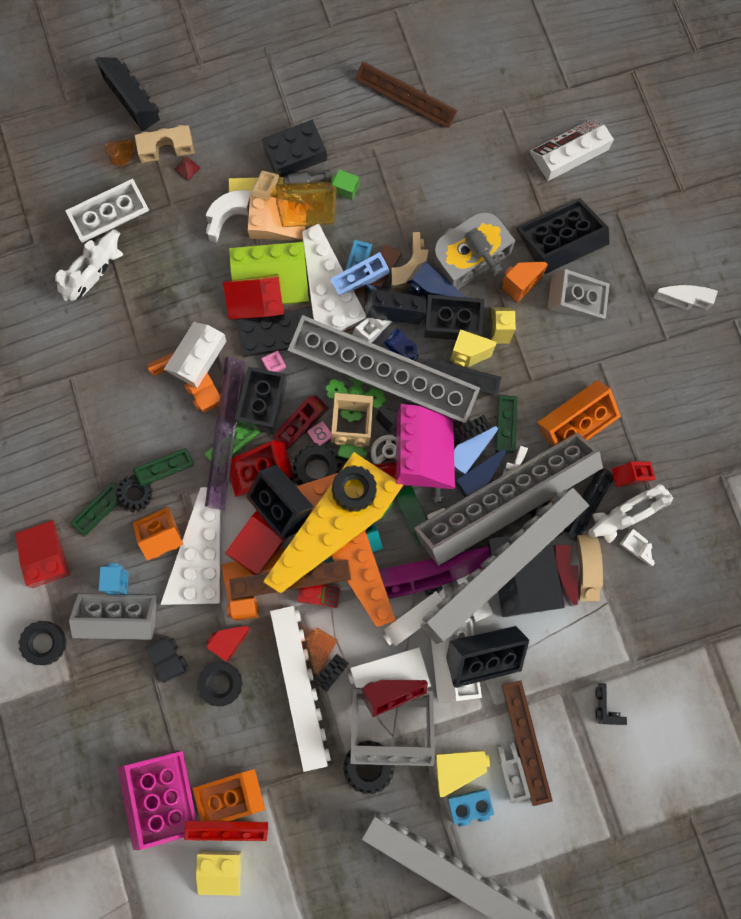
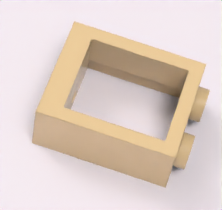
M335 393L331 443L337 445L352 444L357 447L369 446L373 396ZM338 409L366 412L365 434L336 432Z

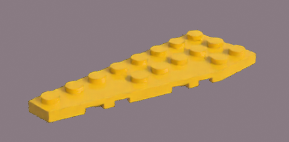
M354 452L342 470L347 466L356 465L357 467L362 466L364 469H368L373 474L374 480L377 483V492L370 506L368 505L366 509H362L359 512L343 510L332 497L331 484L263 583L279 594L284 592L300 580L301 577L312 571L317 565L381 519L403 485L396 484L394 478ZM352 479L346 482L344 491L350 498H358L363 494L364 486L359 480Z

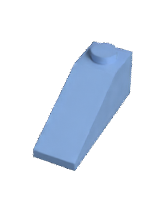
M379 252L332 277L330 280L340 296L363 287L365 284L373 283L390 274Z
M496 426L457 445L454 449V468L456 473L463 476L469 471L498 430Z

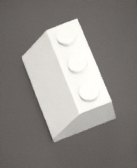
M193 322L164 370L191 386L198 388L226 343L225 335L207 324Z

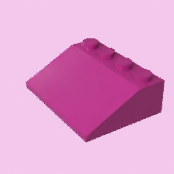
M400 405L396 415V484L455 489L453 419L421 406Z
M183 751L117 767L133 850H144L184 838L185 821L197 820Z

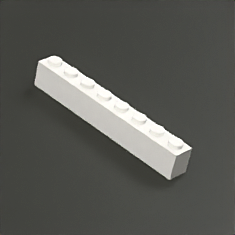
M294 606L270 611L303 772L327 767V761H331L329 749L324 748L323 741L327 739L324 728L320 729L321 711L320 708L316 709L315 701L318 700L316 688L312 689L310 681L314 680L312 669L307 668L306 661L310 660L308 650L303 649L302 641H305L303 629L299 630L298 622L301 621L300 612L295 610Z

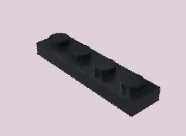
M428 358L426 366L480 387L479 391L497 395L501 381L500 376Z
M605 467L594 474L591 483L584 492L582 498L589 507L563 530L573 541L577 542V535L583 534L613 481V475Z

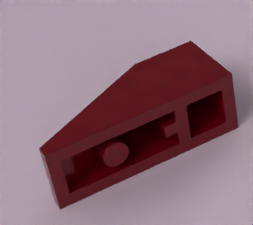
M317 395L307 397L272 438L275 441L285 443L287 450L328 411L329 407Z
M379 680L377 682H370L362 688V699L372 717H376L427 694L428 682L426 680Z

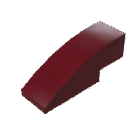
M555 544L554 550L562 593L570 606L578 605V565H571V545Z

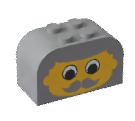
M479 213L470 219H463L459 226L454 229H448L436 244L433 269L457 289H460L490 269L484 258H476L465 242L464 235L473 228H477L478 231L481 230L492 248L489 253L496 264L511 255L515 239L493 214Z

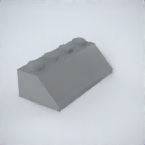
M78 594L69 619L72 638L152 640L156 622L157 596Z

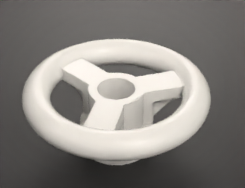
M383 435L373 443L371 459L374 464L381 463L385 459H396V445L392 443V441L396 442V437L393 435ZM383 441H386V444L382 448V455L377 457V447ZM387 450H392V451H393V454H392V455H388V454L386 453V451H387Z

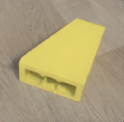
M490 307L491 340L497 342L496 344H509L516 330L515 311L510 307Z
M484 750L435 754L439 797H445L485 774L487 767H490L489 755H485Z

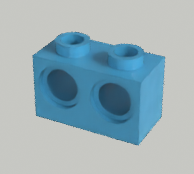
M107 563V567H100L99 591L106 594L127 595L129 571L116 563Z
M487 788L447 797L452 822L458 824L459 827L469 825L470 821L478 819V822L490 820V816L494 815ZM480 800L486 803V808L483 811L476 810V803ZM459 805L466 806V813L462 816L456 814V808Z

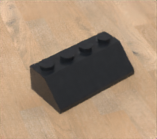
M97 57L95 59L104 81L141 131L160 121L158 107L154 102L150 103L147 92L139 88L138 80L135 76H130V71L125 63L121 64L118 58Z
M517 626L449 641L446 659L453 686L458 688L521 672L529 639Z

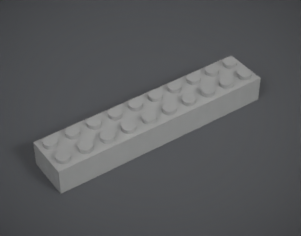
M304 315L300 319L288 348V352L449 417L461 424H466L480 390V387Z
M575 433L416 526L414 529L420 544L437 565H441L552 499L564 489H569L601 470L603 465L600 452L579 433Z
M574 488L569 491L564 489L553 497L549 504L540 509L535 517L523 525L525 529H520L509 538L510 543L506 542L495 551L496 556L492 555L480 565L482 567L481 570L478 568L476 571H473L466 578L467 583L459 584L452 591V597L449 595L438 603L437 607L439 609L437 611L434 609L422 618L424 623L420 625L421 628L436 644L444 642L589 507L587 502Z
M381 812L379 814L373 813L362 833L363 841L491 919H552V916L543 910L540 913L537 912V909L530 902L524 899L520 902L519 898L515 896L516 894L504 888L502 891L492 879L486 877L484 880L474 868L468 866L466 869L456 857L451 855L448 858L438 846L434 844L432 847L428 846L426 840L418 834L410 835L408 829L400 823L392 824L390 818Z

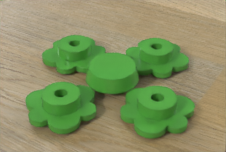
M349 378V380L353 381L355 386L349 388L348 391L344 387V382H338L336 379H332L329 385L326 386L329 399H334L335 393L373 396V398H376L373 399V407L379 409L386 400L383 396L384 392L379 389L371 388L369 392L364 394L363 390L359 387L362 385V382ZM342 410L341 417L347 419L349 423L360 421L362 411Z

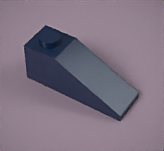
M426 262L418 264L406 281L410 285L411 290L423 295L466 297Z
M502 449L456 480L455 484L465 498L489 484L506 453L505 449Z

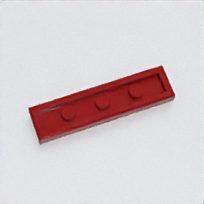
M185 821L184 840L267 841L268 822Z

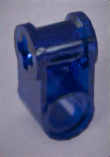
M398 328L383 342L394 353L414 361L418 359L417 345ZM406 351H408V352L413 351V354L409 353V354L407 355V354H406Z

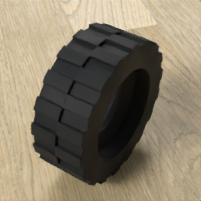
M352 465L351 467H345L343 470L341 469L335 476L331 489L332 497L336 504L349 512H359L362 509H366L372 503L377 492L375 477L368 469H364L362 466ZM356 479L363 484L364 492L360 497L350 498L346 495L344 486L349 480Z
M48 621L31 623L21 633L18 642L22 657L34 665L45 666L58 661L66 649L65 644L67 642L64 636L65 633L61 630L62 628ZM41 633L48 634L52 639V647L46 653H39L33 647L34 638Z
M221 661L204 667V670L200 672L199 679H197V690L200 693V697L206 703L217 707L226 706L233 703L239 697L243 685L242 676L238 672L239 670L232 664ZM217 674L226 675L230 681L229 689L223 694L214 693L210 687L211 679Z

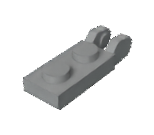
M512 741L509 742V750L513 759L506 760L502 745H497L501 761L499 763L510 803L531 798L521 760Z

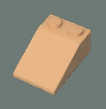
M250 195L248 218L250 239L303 241L302 231L305 230L306 223L305 205L274 197L265 200Z

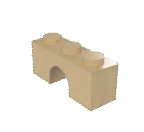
M179 125L170 129L162 128L158 131L142 132L135 135L141 163L159 160V150L165 145L173 146L177 157L195 153L189 125Z

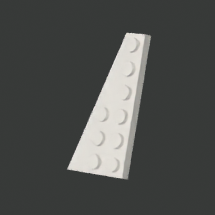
M317 224L302 231L314 320L340 331H345L362 323L367 318L354 291L339 296L330 280L344 271L320 225Z
M202 487L195 502L182 540L183 545L180 546L160 605L221 604V488Z

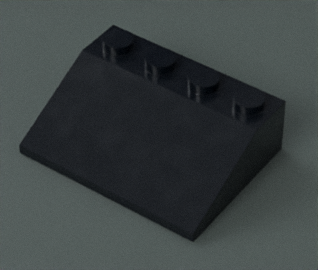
M581 198L516 227L534 262H546L548 264L544 274L609 245V227Z
M512 535L489 539L491 554L496 556L495 551L506 542L510 543L509 538ZM553 540L498 591L502 617L508 618L565 608Z

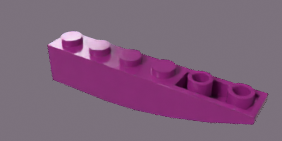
M488 547L461 552L439 566L433 559H427L381 569L379 573L388 599L433 589L468 576L478 568L482 569L480 565L487 558H490Z

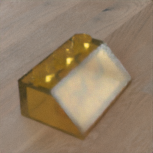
M327 181L276 184V205L282 227L334 224L336 187Z

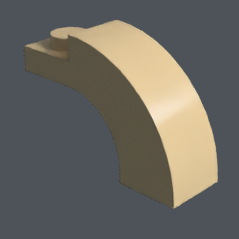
M413 232L412 258L404 266L392 268V288L402 290L408 288L410 285L406 281L418 264L427 263L428 249H424V239H420V232Z
M577 535L576 554L580 567L579 600L580 602L600 601V588L603 587V565L598 537L592 538L589 535Z

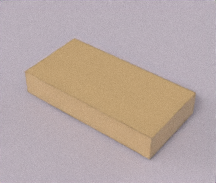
M262 170L251 190V196L269 200L279 181V175Z

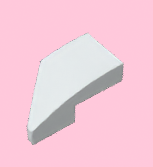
M520 446L514 464L507 462L502 476L521 465L528 448Z
M629 529L619 545L646 564L653 566L655 563L651 555L652 543H648V540L634 529Z

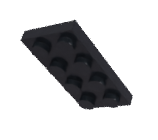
M311 308L284 312L283 315L237 320L243 357L288 350L302 315L313 319Z

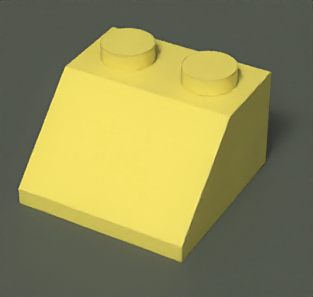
M460 330L450 362H453L454 365L468 368L490 358L497 342Z
M200 851L197 854L196 868L198 895H240L241 852Z

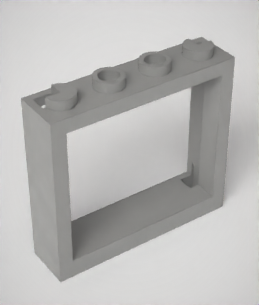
M353 689L351 764L434 766L433 691H427V694L400 705L426 707L427 747L357 746L358 705L366 704L362 699V689Z

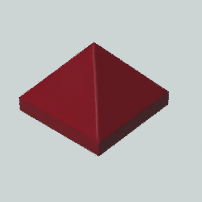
M186 156L175 170L189 181L200 169V166Z

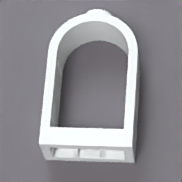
M437 591L384 629L386 634L383 637L389 646L394 644L396 647L421 628L420 625L424 623L422 618L434 609L436 611L439 609L437 604L442 601V598Z

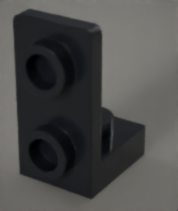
M598 683V687L595 689V697L598 699V708L596 707L595 710L596 720H599V724L627 725V717L621 716V712H608L607 716L606 683Z

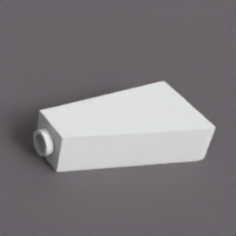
M419 647L350 668L351 672L348 673L351 685L355 684L356 688H363L366 684L379 680H426L428 687L431 686Z

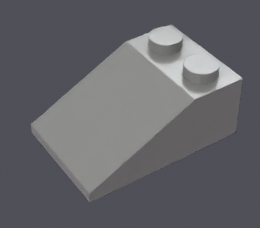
M567 269L558 271L551 276L547 309L566 315L604 320L606 319L610 284Z

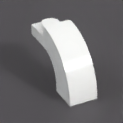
M232 191L222 195L212 203L206 214L208 221L206 234H208L210 242L217 243L222 226L229 217L237 214L249 215L251 191Z

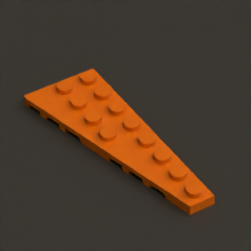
M338 473L296 486L314 506L312 511L333 483ZM363 531L331 555L334 562L349 560L351 580L347 582L377 628L395 622L396 619L366 532Z

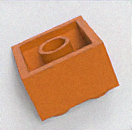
M546 262L518 263L515 267L510 266L504 274L505 277L502 280L503 285L501 289L518 303L539 282L548 264Z
M169 507L132 522L137 543L147 561L183 545L180 532Z

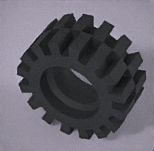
M482 415L456 428L454 432L461 444L491 429L485 415Z
M131 475L130 478L126 476L117 487L116 501L119 502L121 508L124 507L125 511L129 509L133 513L135 510L140 512L142 508L144 510L149 505L152 498L153 490L150 488L151 484L140 488L134 475ZM131 487H136L141 491L142 496L138 500H131L127 496V490Z
M336 654L314 682L327 692L349 663Z

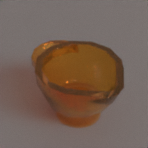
M130 139L109 141L105 146V152L110 162L119 167H123L130 162L135 150V143Z

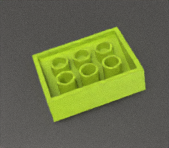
M304 242L229 248L232 280L279 274L283 305L309 302Z

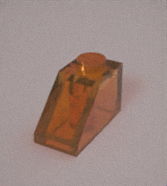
M317 627L315 631L313 629L310 631L306 640L309 641L307 647L313 672L318 675L338 639Z

